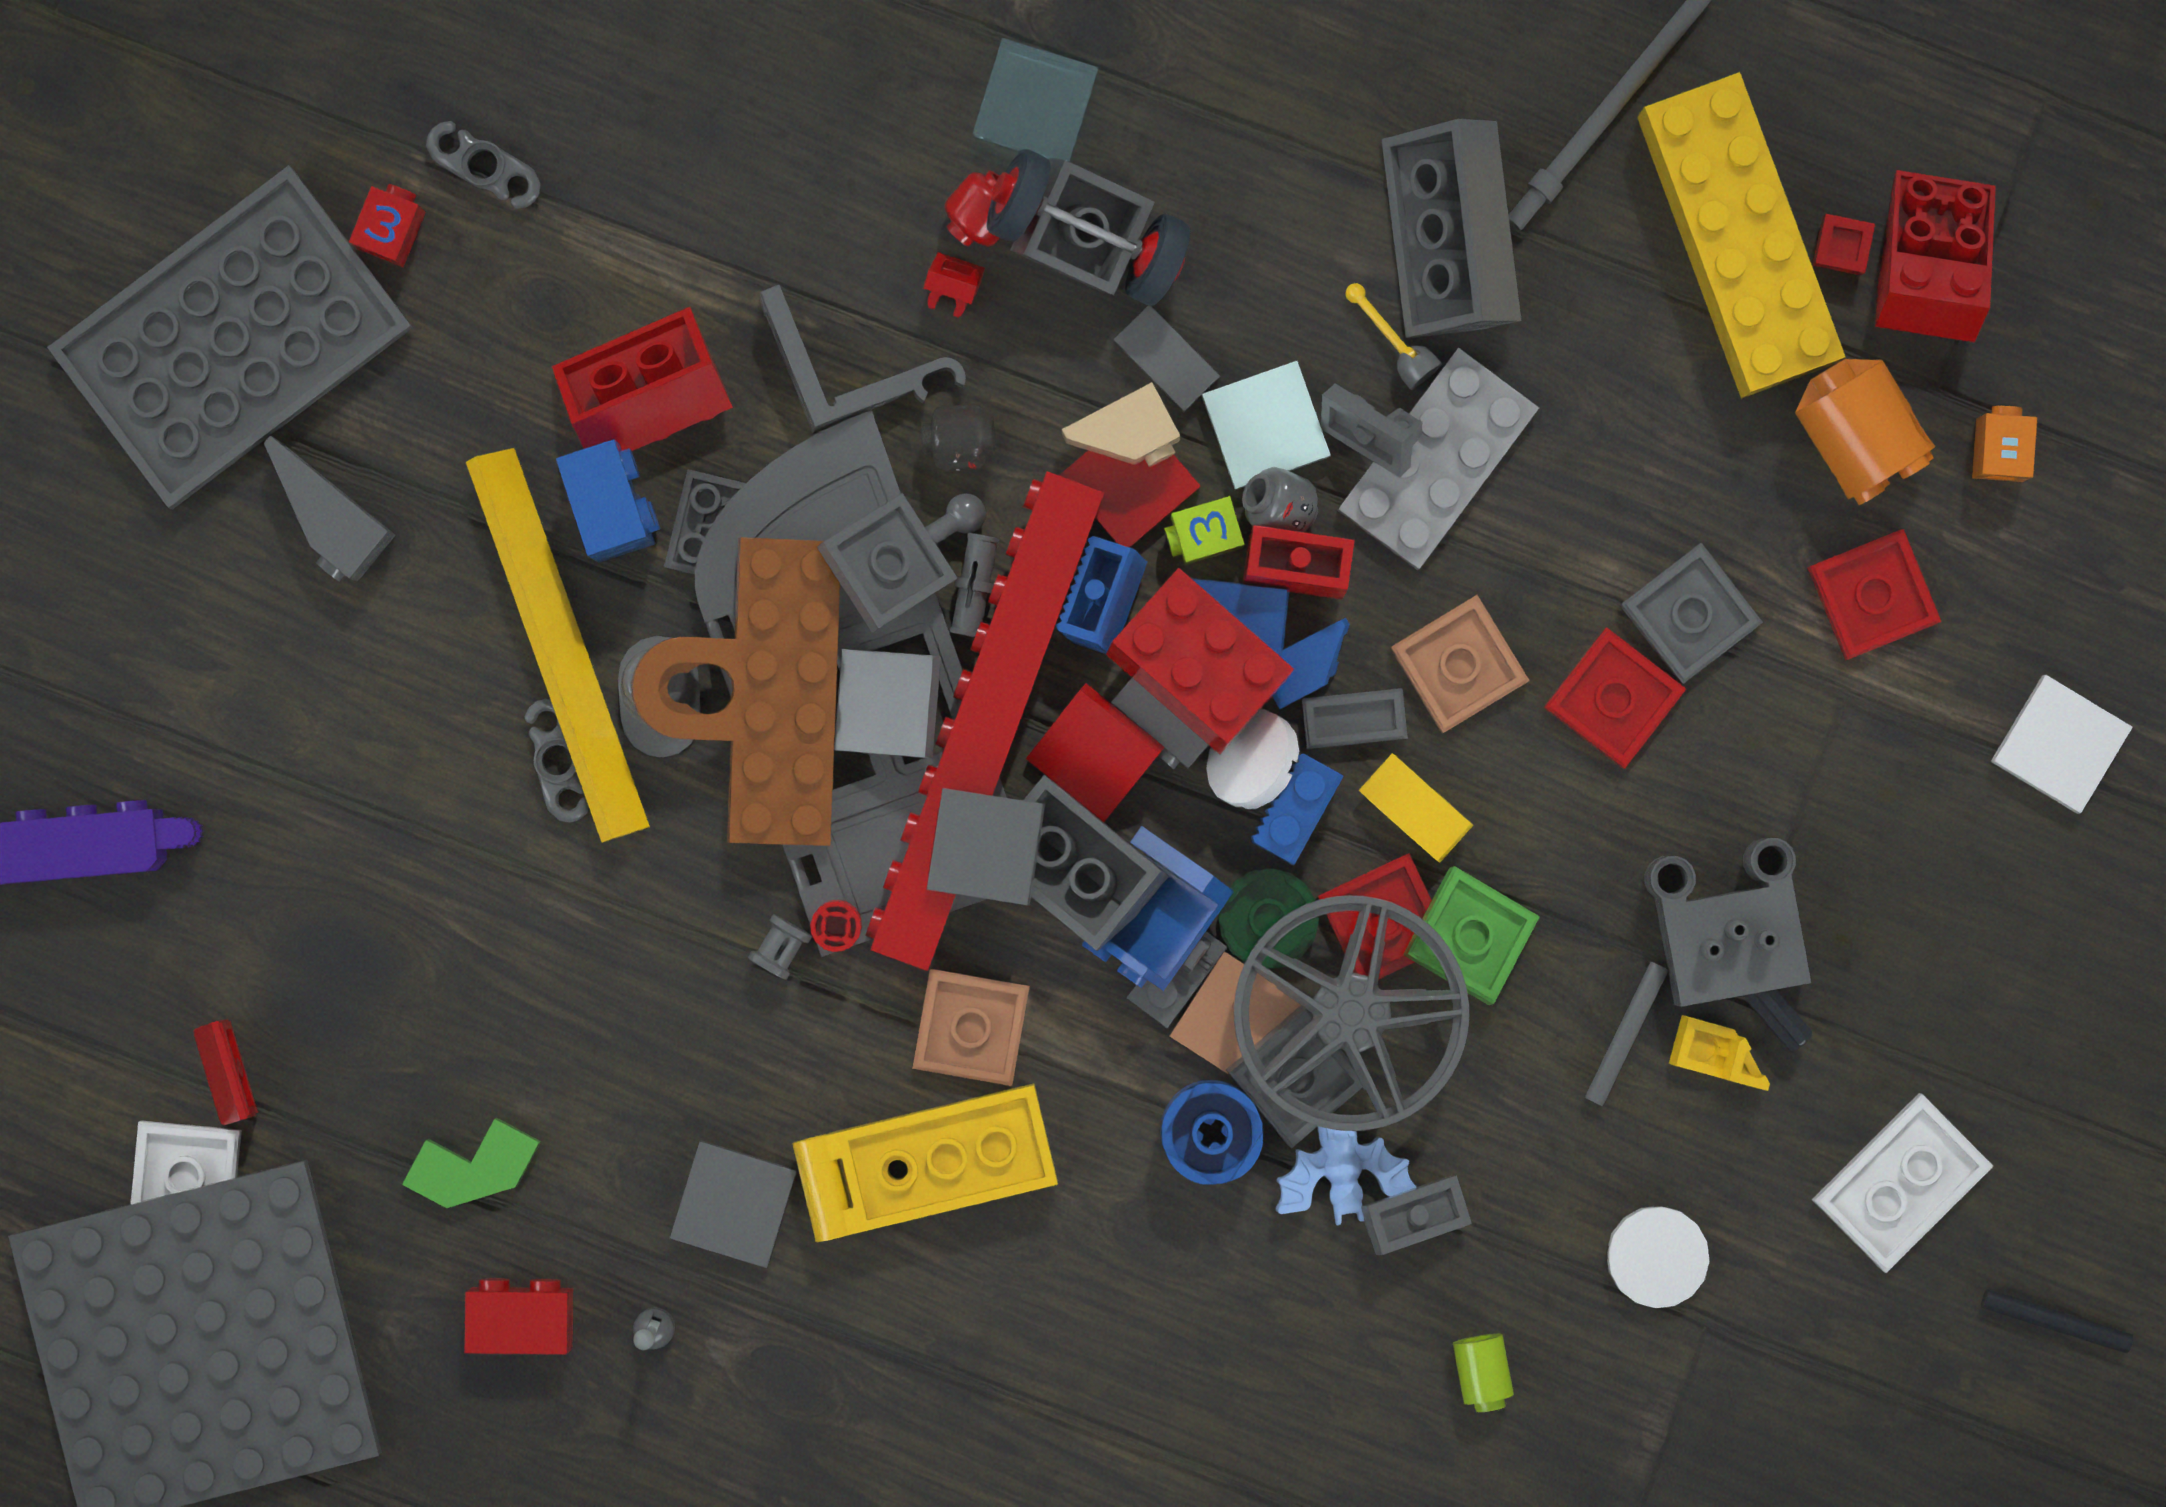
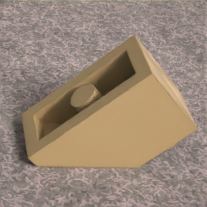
M1152 382L1062 429V436L1067 444L1134 465L1146 460L1149 467L1175 454L1176 452L1172 445L1180 441V434Z

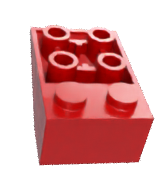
M1896 170L1877 287L1875 327L1969 342L1976 341L1990 309L1995 185Z

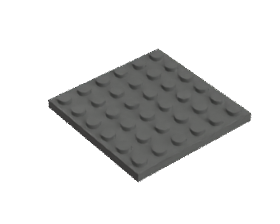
M307 1159L8 1236L77 1507H180L377 1457L382 1453Z

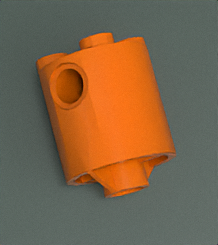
M1843 359L1810 380L1795 414L1823 460L1836 477L1847 499L1854 497L1858 505H1861L1885 491V487L1890 485L1887 479L1890 476L1899 472L1902 479H1905L1929 465V461L1934 459L1930 451L1935 448V445L1920 426L1910 404L1883 360Z

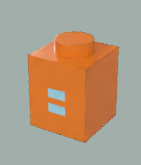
M1992 406L1991 414L1986 413L1976 418L1972 478L2024 482L2033 478L2037 417L2022 416L2023 408Z

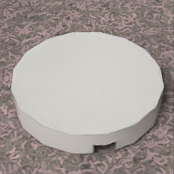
M1261 709L1221 755L1211 747L1206 769L1209 785L1216 796L1235 807H1244L1245 809H1257L1273 801L1287 787L1292 777L1288 773L1292 760L1296 763L1298 760L1299 747L1295 731L1283 718L1265 709Z
M1662 1206L1640 1208L1624 1217L1611 1233L1608 1244V1270L1618 1289L1634 1302L1653 1308L1675 1306L1693 1296L1703 1283L1709 1265L1707 1241L1698 1225L1682 1212Z

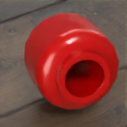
M990 170L986 175L978 172L970 173L945 203L946 214L951 220L947 225V229L956 239L968 247L974 241L980 245L992 246L1000 239L990 233L986 227L988 211L992 201V190L999 178L998 174Z

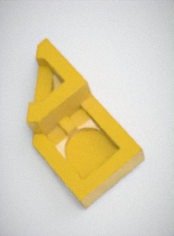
M1684 1015L1681 1016L1669 1064L1768 1091L1770 1085L1766 1075L1761 1074L1750 1053L1751 1047L1747 1039L1738 1036L1735 1029Z

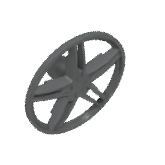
M1352 895L1334 896L1305 904L1291 911L1271 926L1258 940L1245 961L1238 979L1234 1000V1026L1238 1046L1248 1070L1261 1089L1276 1104L1295 1117L1313 1125L1340 1131H1362L1384 1127L1414 1114L1430 1102L1445 1086L1455 1071L1465 1047L1469 1026V1000L1465 980L1455 956L1442 937L1423 919L1399 905L1382 899ZM1339 911H1360L1337 978H1331L1296 958L1292 959L1273 949L1276 943L1289 931L1312 918ZM1369 913H1375L1379 915L1368 976L1353 973ZM1388 918L1410 929L1428 945L1444 970L1450 990H1381L1378 987ZM1269 956L1319 983L1321 986L1314 998H1310L1261 965L1265 957ZM1257 973L1313 1014V1019L1281 1049L1282 1052L1266 1067H1264L1254 1046L1249 1022L1250 996ZM1452 999L1453 1010L1391 1018L1390 1002ZM1453 1019L1449 1043L1438 1067L1421 1088L1403 1100L1395 1078L1396 1074L1382 1037L1383 1031ZM1317 1034L1326 1045L1277 1083L1271 1075L1308 1040ZM1372 1047L1375 1048L1395 1105L1389 1108H1385L1360 1055V1052ZM1338 1049H1343L1377 1112L1359 1115L1329 1113L1302 1103L1284 1089L1301 1076H1305Z

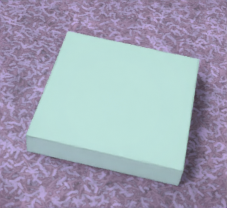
M1297 361L1202 394L1235 490L1245 487L1253 476L1265 469L1278 467L1292 471L1331 456Z

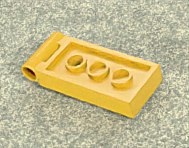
M1034 1083L792 1143L816 1242L828 1241L1058 1185ZM892 1161H903L908 1168L907 1175L903 1178L893 1177L889 1172V1164Z

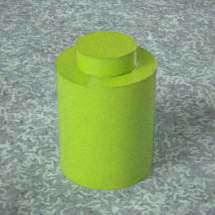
M1499 1333L1486 1334L1453 1342L1464 1404H1474L1476 1412H1488L1506 1407L1504 1399L1513 1396L1514 1393L1503 1335Z

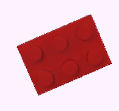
M1180 568L1174 572L1117 635L1106 653L1110 659L1220 755L1286 682L1294 670L1291 665Z

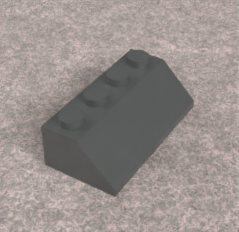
M1455 119L1382 139L1406 338L1483 330L1521 321L1497 121Z

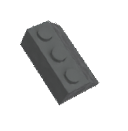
M1044 775L1023 800L1045 804L1031 897L1098 951L1140 913L1169 876Z

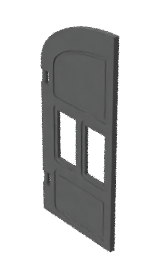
M872 410L825 429L782 454L752 477L718 514L704 538L695 567L696 596L710 638H724L717 619L728 615L735 631L738 538L826 541L842 531L852 520L855 523L901 494ZM840 584L837 654L839 671L841 670L842 649L873 651L923 633L930 655L941 657L939 681L952 719L955 720L962 701L953 698L960 679L962 668L936 593L872 633ZM721 669L731 696L733 691L731 679L729 678L728 674L723 669ZM943 752L933 755V758H923L904 765L902 756L868 753L876 775L832 790L830 846L783 845L810 924L813 914L822 904L830 900L840 899L851 903L861 915L862 930L853 946L872 940V938L865 936L875 907L884 911L886 909L891 891L883 889V885L893 860L902 863L909 846L908 843L900 841L910 812L917 815L921 814L927 797L918 793L928 764L938 767ZM999 777L992 796L1007 798ZM813 854L822 882L811 886L801 857ZM956 894L950 912L986 899ZM818 945L821 957L834 953Z

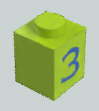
M1230 496L1172 513L1171 521L1173 525L1164 528L1172 556L1182 554L1185 565L1239 550L1244 546Z

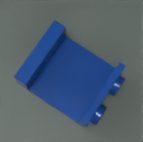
M1141 826L1130 843L1144 852L1146 858L1169 877L1140 913L1100 950L1096 951L1085 941L1081 945L1105 962H1107L1111 955L1119 959L1122 964L1117 971L1142 988L1148 980L1164 991L1234 891Z

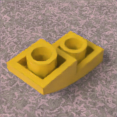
M1393 753L1359 790L1439 863L1474 826Z

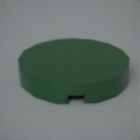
M1273 868L1250 871L1235 880L1230 886L1234 893L1218 914L1221 936L1231 953L1245 962L1258 940L1271 926L1291 911L1316 900L1307 885L1289 872ZM1312 918L1289 931L1276 943L1273 949L1292 959L1302 957L1315 940L1319 918ZM1266 956L1261 964L1267 969L1286 966L1269 956Z

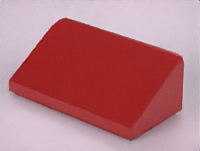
M228 1019L219 1020L196 1028L194 1030V1037L221 1124L227 1125L257 1116L258 1110L231 1021H228Z

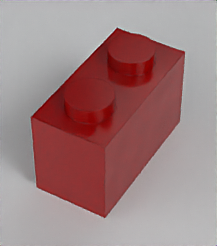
M1254 525L1249 535L1242 584L1290 589L1289 592L1342 600L1348 590L1355 540Z
M484 1278L479 1279V1287H472L465 1292L464 1353L568 1354L572 1350L573 1288H560L559 1279L530 1280V1288L510 1287V1279Z

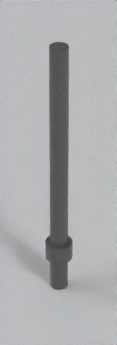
M1686 0L1547 169L1540 168L1527 184L1528 192L1508 214L1511 226L1521 231L1545 202L1550 204L1563 189L1561 182L1712 0Z

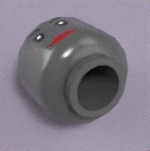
M1271 467L1263 470L1249 480L1243 491L1242 503L1245 516L1252 526L1257 525L1305 532L1316 520L1318 514L1316 488L1308 479L1285 469Z

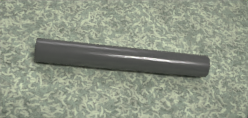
M1650 961L1584 1098L1601 1106L1604 1105L1669 971L1668 969Z

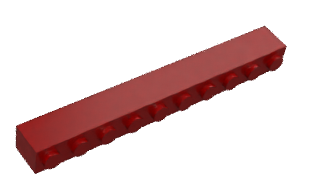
M1048 471L1043 482L1033 479L1023 505L1024 508L1032 510L1026 529L1015 527L1005 554L1015 559L1008 577L998 574L988 603L997 606L990 625L980 622L970 649L980 654L973 672L963 669L953 698L962 701L956 719L953 720L945 717L935 744L938 747L944 748L938 767L928 764L918 793L927 796L921 814L917 815L910 812L900 841L909 844L902 863L895 860L892 861L885 879L883 889L891 891L886 909L884 911L875 907L865 936L874 939L871 951L928 971L956 894L927 890L942 788L993 795L1104 492Z

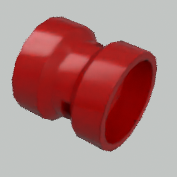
M840 899L830 900L822 904L813 914L810 924L811 935L815 942L825 950L832 952L844 951L853 946L860 936L862 930L861 915L857 908L847 901Z

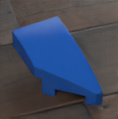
M1347 618L1283 650L1282 658L1294 670L1286 682L1273 695L1279 709L1327 685L1329 678L1336 675L1339 664L1337 662L1343 637L1347 634L1350 625Z

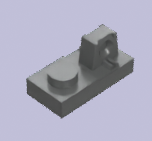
M1334 384L1322 394L1321 429L1399 478L1411 468L1412 447L1422 435L1423 422L1421 420H1418L1401 408H1398L1388 416H1384L1377 412L1375 407L1368 404L1361 396L1352 394L1337 384Z
M1206 931L1164 991L1147 980L1142 988L1135 985L1126 998L1168 1028L1226 950L1227 946Z
M1457 1175L1448 1176L1361 1206L1365 1226L1376 1255H1384L1472 1224Z

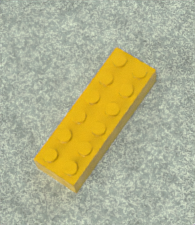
M1741 73L1733 74L1644 107L1637 118L1741 399L1835 365L1846 358Z

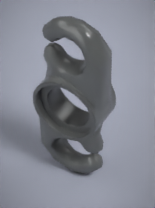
M452 121L440 122L431 129L427 136L426 147L432 160L472 186L492 191L500 200H507L509 198L507 187L509 180L512 177L520 176L526 179L528 190L522 196L512 198L511 206L515 209L527 208L539 196L541 183L535 170L489 141L474 138L467 130H460L458 132V150L451 154L444 153L439 147V140L443 135L455 132L456 124ZM481 151L491 152L497 158L495 173L485 179L474 177L469 168L472 157Z
M551 699L537 700L530 705L524 716L525 721L533 724L537 720L538 715L545 711L552 712L556 716ZM558 719L556 727L549 732L532 727L529 731V736L535 747L534 767L538 775L547 810L562 822L571 823L580 820L589 810L586 797L581 798L577 806L571 810L563 809L558 802L560 793L566 789H571L579 794L584 793L573 761L569 770L562 775H553L544 766V755L551 747L563 746L568 750Z

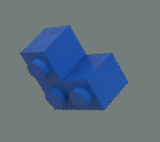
M613 439L556 458L587 556L600 563L656 544L652 532L660 530L659 522L652 502L648 501L646 496L641 498L634 490L631 480L639 478V472L630 448L621 450L620 444Z

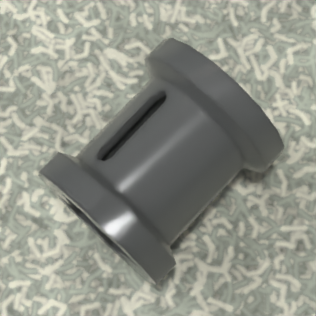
M773 914L769 920L772 924L771 929L758 951H751L748 958L767 971L787 980L791 974L788 970L789 965L802 943H809L812 936L787 920Z

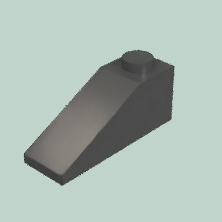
M269 436L264 442L266 450L309 546L321 555L315 563L339 582L344 575L358 582L395 537V534L280 440Z

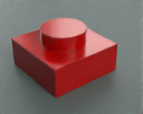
M1825 214L1822 217L1812 266L1862 276L1866 272L1875 224Z

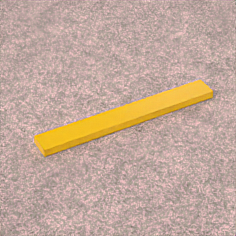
M514 448L476 456L468 460L466 465L601 842L603 843L648 828L650 826L516 451Z

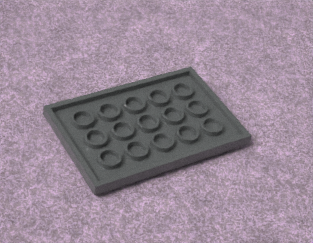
M288 165L47 348L166 506L173 510L414 327L295 170Z

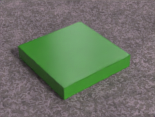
M1453 866L1448 869L1422 919L1442 937L1451 949L1462 971L1467 993L1487 1005H1492L1495 1003L1540 916ZM1414 933L1403 955L1448 981L1435 954Z

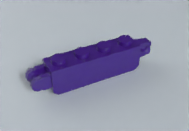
M147 800L117 802V812L97 814V805L66 807V817L47 818L46 809L16 811V821L0 823V885L158 871L167 860V849L185 848L186 845L188 847L192 845L197 846V842H201L200 839L204 837L202 835L204 832L202 830L203 825H200L199 821H195L194 818L189 819V817L184 819L182 817L164 818L163 810L148 809Z

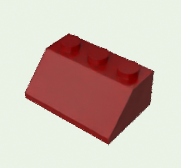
M690 307L552 366L571 424L584 449L615 439L620 444L621 450L630 448L631 451H634L654 441L666 439L677 431L700 421L712 419L719 413L733 408Z

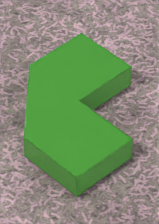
M495 1118L472 1162L427 1139L402 1185L445 1208L515 1188L522 1179L541 1141L498 1118Z

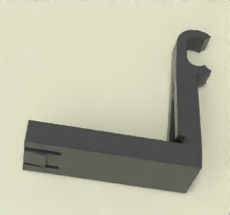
M780 285L760 292L759 301L764 316H766L813 433L911 393L923 404L928 392L923 388L922 380L943 370L953 374L955 378L954 385L961 388L965 385L966 375L961 364L952 358L943 357L834 398L833 406H829Z

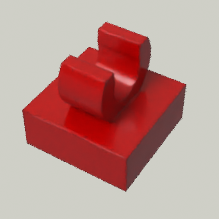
M938 252L928 270L923 288L931 291L927 301L928 307L935 309L940 296L945 295L954 298L956 301L953 316L961 317L967 304H972L978 292L985 267Z

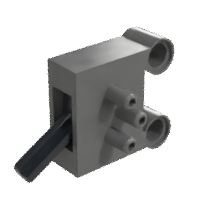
M1761 838L1753 841L1745 850L1743 866L1746 873L1753 880L1761 883V887L1686 900V897L1693 891L1696 884V874L1693 866L1687 860L1678 856H1662L1654 859L1647 866L1644 873V883L1647 891L1655 898L1674 1005L1682 1007L1743 996L1788 1050L1795 1051L1806 1044L1812 1036V1030L1777 990L1811 983L1791 875L1796 866V856L1793 848L1786 841L1779 838ZM1767 846L1775 848L1781 857L1779 869L1771 875L1763 873L1757 863L1760 851ZM1668 864L1676 866L1682 875L1680 887L1672 893L1663 891L1658 884V873L1661 868Z

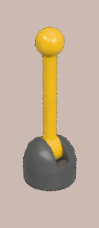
M1353 283L1347 287L1345 295L1348 301L1358 303L1400 353L1397 360V370L1401 379L1411 390L1425 382L1440 368L1442 363L1426 347L1406 346L1367 300L1365 289L1362 285Z

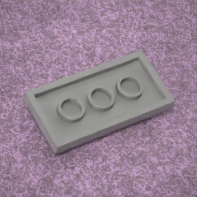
M1458 348L1409 413L1423 422L1422 435L1412 447L1411 468L1399 478L1373 462L1337 511L1416 570H1419L1539 407Z

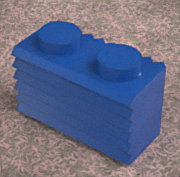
M1093 536L1087 539L1090 546L1084 548L1086 556L1080 558L1083 565L1077 567L1079 574L1073 577L1076 584L1070 586L1072 593L1066 596L1069 603L1063 605L1065 612L1059 615L1062 622L1056 624L1058 631L1072 643L1106 654L1111 642L1124 628L1147 561L1132 548Z
M1306 754L1298 755L1297 763L1291 765L1290 774L1292 777L1287 787L1276 799L1270 802L1272 808L1265 810L1267 817L1260 818L1262 825L1255 827L1256 835L1250 836L1253 844L1291 865H1295L1344 777Z

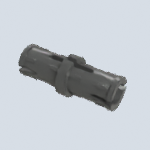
M968 533L961 577H957L954 587L959 588L952 627H950L949 632L975 637L980 622H983L988 593L991 594L994 586L990 581L999 538Z

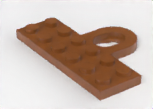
M738 538L735 639L670 638L651 647L641 657L633 673L631 682L632 700L637 713L651 729L661 735L676 739L731 741L728 843L830 846L840 582L817 548L824 541ZM703 664L719 666L731 679L733 689L731 699L725 708L717 713H699L688 704L678 703L671 699L667 687L672 676L677 673H689L692 669Z

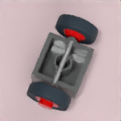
M1022 149L1013 158L1005 172L1001 173L994 185L991 194L992 201L987 216V230L1001 239L1013 242L1010 251L1091 288L1114 295L1129 260L1132 259L1126 278V294L1143 304L1152 306L1163 298L1182 270L1190 239V227L1188 224L1174 216L1161 214L1151 223L1142 239L1138 240L1155 202L1073 163L1057 158H1050L1049 161L1043 155L1032 150Z

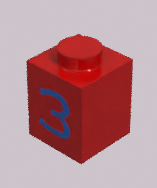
M388 184L386 191L371 186L349 243L357 250L404 268L426 213L418 204L414 203L417 195L392 184Z

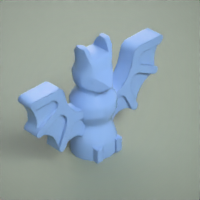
M1318 1126L1321 1148L1313 1153L1296 1149L1294 1167L1286 1175L1277 1178L1281 1195L1276 1211L1280 1214L1309 1209L1312 1192L1317 1181L1322 1176H1326L1331 1182L1330 1201L1333 1205L1336 1225H1341L1342 1215L1356 1213L1358 1220L1364 1221L1361 1209L1363 1192L1357 1180L1362 1169L1369 1170L1376 1177L1384 1194L1393 1196L1416 1188L1408 1174L1407 1166L1409 1160L1404 1157L1392 1156L1386 1150L1384 1140L1381 1137H1376L1372 1142L1361 1145L1357 1143V1131H1340Z

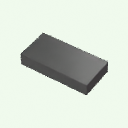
M1148 305L1113 340L1183 413L1220 378V375L1151 305Z
M1402 688L1301 699L1306 749L1408 739Z

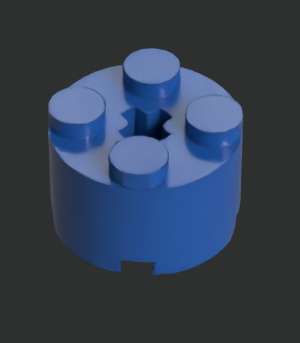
M1200 1080L1184 1087L1172 1097L1162 1116L1160 1134L1165 1154L1172 1166L1181 1175L1193 1182L1216 1185L1235 1180L1247 1173L1260 1155L1263 1146V1124L1260 1114L1254 1103L1242 1090L1227 1082ZM1215 1119L1222 1122L1220 1130L1225 1135L1224 1139L1221 1142L1212 1139L1208 1145L1202 1143L1203 1133L1199 1126L1203 1122L1211 1125Z

